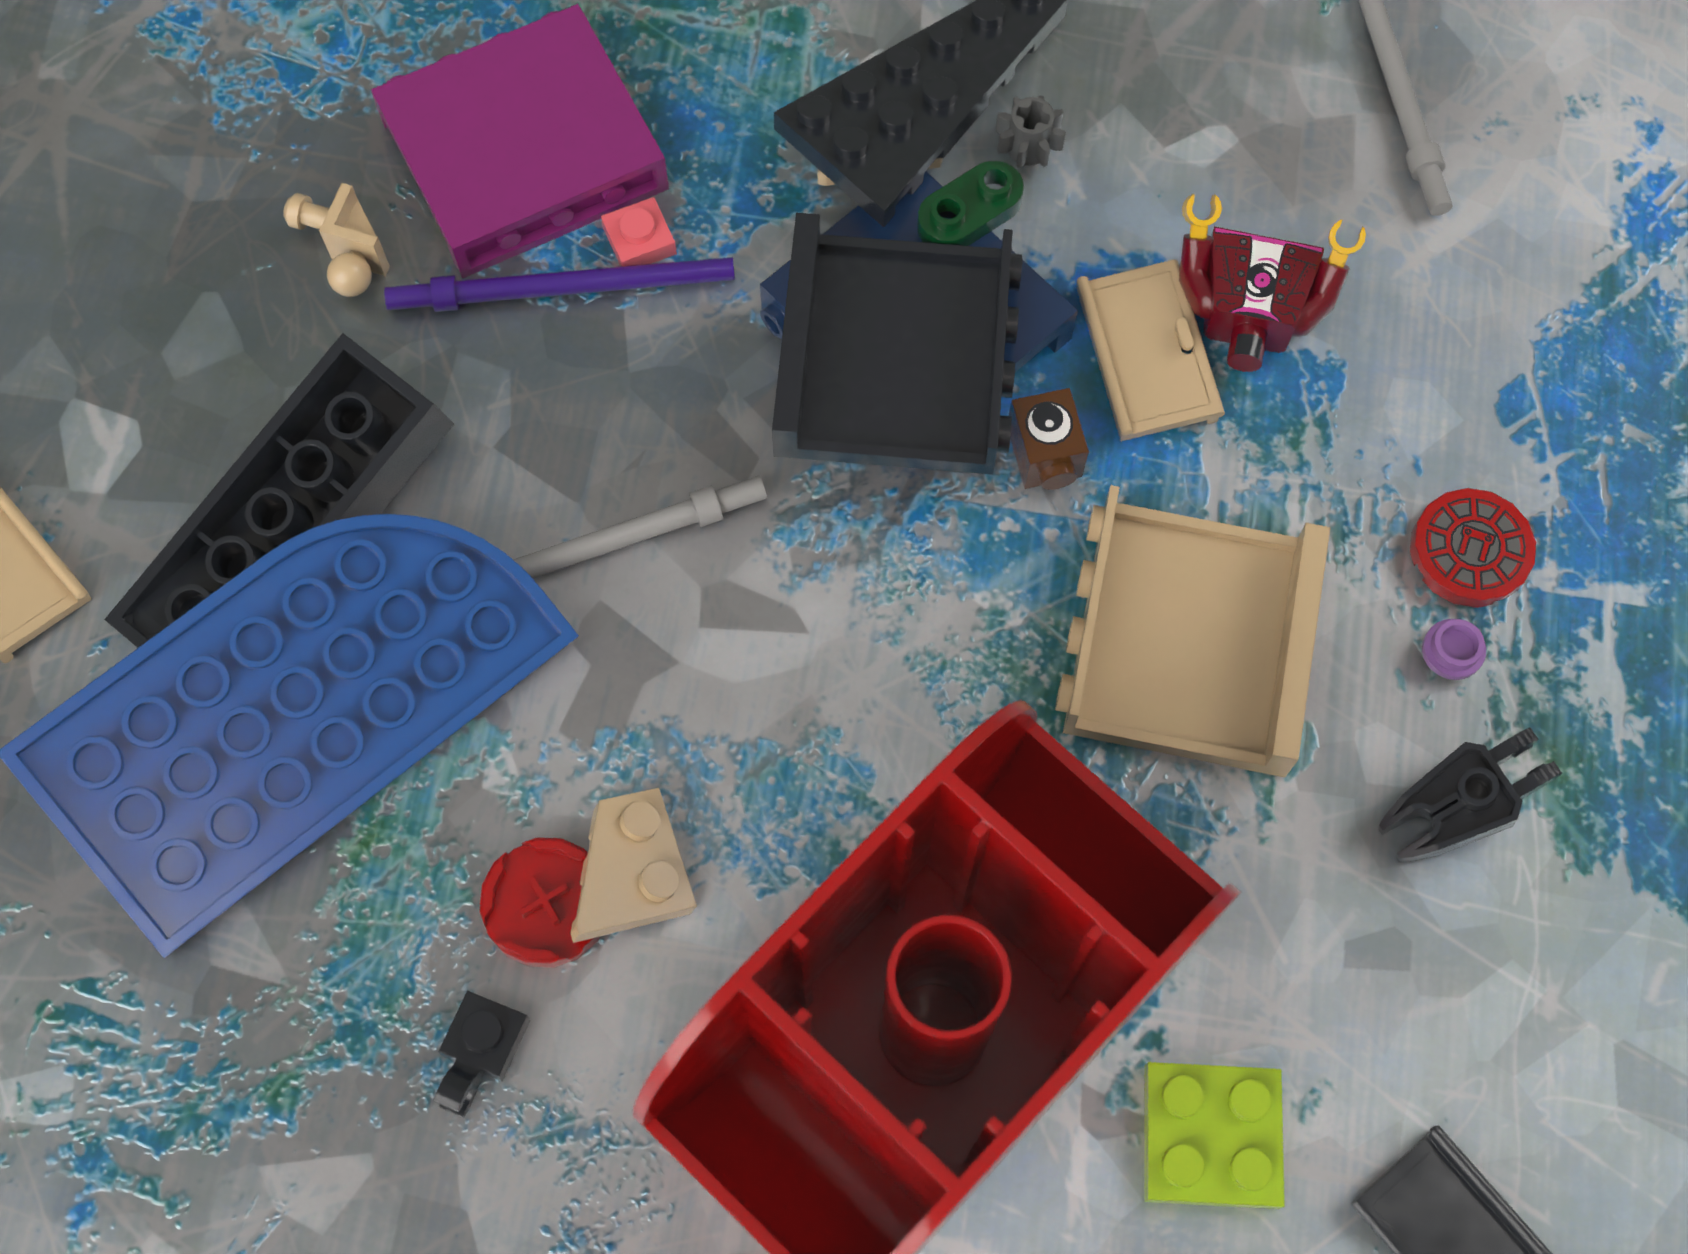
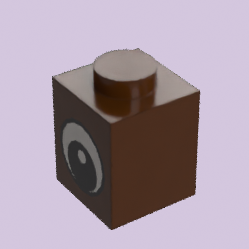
M1070 388L1011 400L1009 416H1012L1010 440L1024 489L1042 486L1047 490L1059 489L1072 484L1077 478L1082 477L1089 450Z

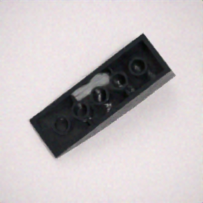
M342 333L104 620L139 648L257 560L290 538L336 520L362 515L381 514L449 432L454 423L434 403Z

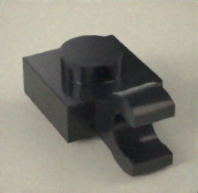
M467 990L438 1051L442 1057L455 1062L443 1077L433 1101L440 1104L439 1108L464 1118L473 1102L484 1074L503 1081L530 1023L527 1014Z

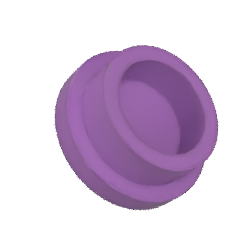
M1446 619L1434 624L1426 633L1422 642V654L1426 664L1437 675L1446 679L1462 680L1475 674L1483 665L1486 658V644L1482 633L1474 624L1461 619Z

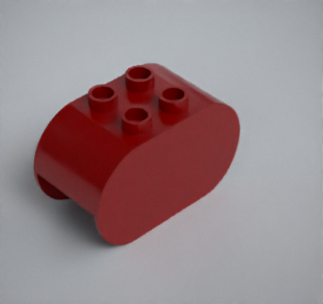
M1024 700L1014 701L1006 705L964 738L748 958L686 1025L654 1067L636 1098L633 1107L634 1118L769 1254H919L1165 981L1241 893L1232 883H1228L1224 888L1036 723L1037 712Z

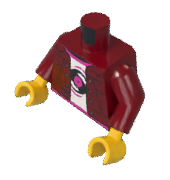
M1191 194L1182 205V215L1191 226L1190 234L1183 236L1179 282L1193 313L1204 318V335L1210 340L1229 343L1227 364L1235 370L1244 372L1259 370L1262 367L1264 350L1276 353L1285 352L1292 336L1301 337L1308 335L1334 309L1350 270L1345 265L1350 254L1355 253L1363 246L1366 238L1365 228L1361 227L1355 246L1343 248L1337 243L1335 237L1343 219L1336 222L1328 235L1329 245L1332 248L1329 258H1322L1324 253L1323 247L1215 226L1211 236L1207 235L1208 226L1216 222L1220 217L1222 211L1221 201L1217 195H1212L1210 214L1206 219L1200 220L1193 214L1192 207L1195 195Z

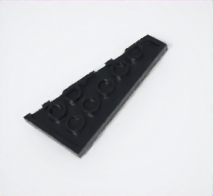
M975 0L775 111L774 130L884 228L895 215V206L905 194L912 195L923 183L924 172L936 159L944 158L989 106L991 94L999 85L1002 87L1007 85L1014 77L1015 67L1026 54L1034 53L1066 16L1068 0Z

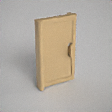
M1176 259L1093 280H1088L1086 276H1081L1077 279V292L1121 441L1202 421H1207V424H1213L1219 420V417L1225 414L1195 315L1179 282L1180 266ZM1182 350H1192V352L1190 354H1185L1182 352Z
M0 487V660L3 663H8L14 657L12 652L92 600V598Z

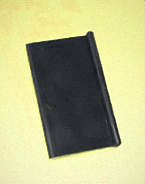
M1439 1125L1431 1127L1430 1131L1367 1190L1351 1202V1206L1393 1254H1553Z

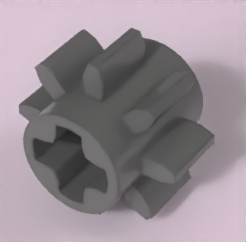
M1042 95L1038 98L1028 97L1022 100L1017 96L1014 97L1011 114L998 112L995 131L1000 134L998 153H1008L1017 162L1018 168H1021L1023 165L1031 166L1038 163L1043 167L1047 166L1050 149L1062 151L1066 132L1060 129L1063 110L1053 111L1051 105L1044 100Z

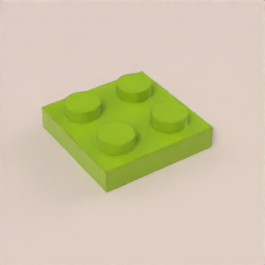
M1147 1062L1144 1066V1202L1281 1209L1285 1207L1282 1069Z

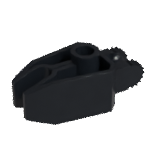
M1530 727L1526 728L1490 750L1485 745L1464 742L1409 788L1383 817L1379 824V832L1383 835L1414 817H1423L1428 821L1432 820V830L1399 851L1396 855L1398 861L1412 862L1437 857L1513 827L1519 817L1522 799L1562 775V772L1553 761L1549 764L1539 765L1528 772L1526 777L1511 784L1499 767L1502 763L1513 757L1521 756L1533 747V744L1539 740Z

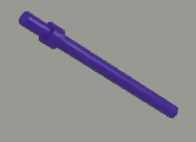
M733 257L460 281H456L455 275L431 277L430 283L385 287L384 296L387 310L433 306L435 312L459 310V304L732 281L735 280Z

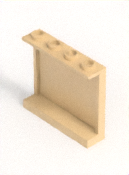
M1111 485L1105 505L1093 504L1086 540L1097 542L1094 562L1083 560L1076 596L1087 598L1084 618L1073 616L1066 646V653L1077 655L1073 675L1062 674L1055 710L1066 712L1063 733L1285 778L1299 760L1330 527L1305 523L1298 537L1117 503L1120 487Z

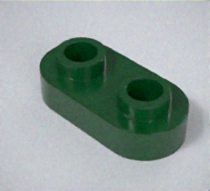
M986 161L933 192L923 200L918 211L917 231L921 241L924 243L969 246L1013 218L1021 207L1024 192L1022 176L1010 164L1001 161ZM987 184H998L1002 188L992 189ZM942 212H952L956 217L945 219L939 214Z

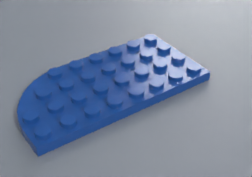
M377 514L340 519L307 530L268 552L0 749V758L162 957L166 958L572 643L579 635L533 578L506 553L481 537L438 520L412 515Z

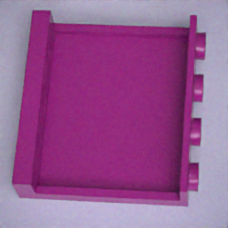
M579 4L561 11L550 12L535 22L510 32L499 33L489 41L460 53L446 55L436 63L407 75L395 76L385 84L370 89L385 129L388 128L447 242L452 260L462 279L600 220L602 215L669 190L665 157Z

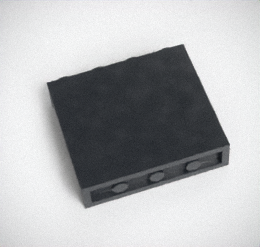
M796 212L772 424L773 457L993 475L997 452H1009L1012 416L1000 415L1001 397L1012 398L1015 377V361L1004 360L1005 343L1016 344L1019 307L1008 306L1009 290L1019 291L1022 271V254L1011 253L1013 230L1004 229L1001 249L820 234V214Z

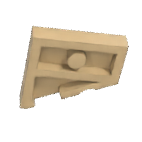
M655 788L599 800L593 810L588 837L590 840L589 851L584 860L580 880L582 889L577 916L571 928L573 943L690 915L697 905L660 789Z

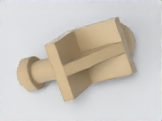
M341 183L330 208L314 204L310 196L300 193L294 194L286 201L284 218L289 227L299 230L305 229L306 226L320 229L319 232L332 259L327 269V279L335 292L346 297L358 296L369 287L372 278L371 272L386 276L390 265L380 240L364 213L352 185Z

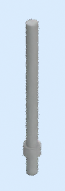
M1359 0L1409 149L1405 159L1411 177L1420 182L1430 214L1434 216L1445 214L1453 207L1442 175L1445 169V162L1439 145L1430 140L1383 0Z
M760 476L715 491L711 485L689 493V500L513 560L532 578H536L696 522L699 523L700 527L724 520L723 513L767 499L766 491Z

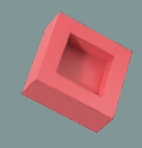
M655 197L601 216L603 229L620 267L652 264L677 254L675 241Z

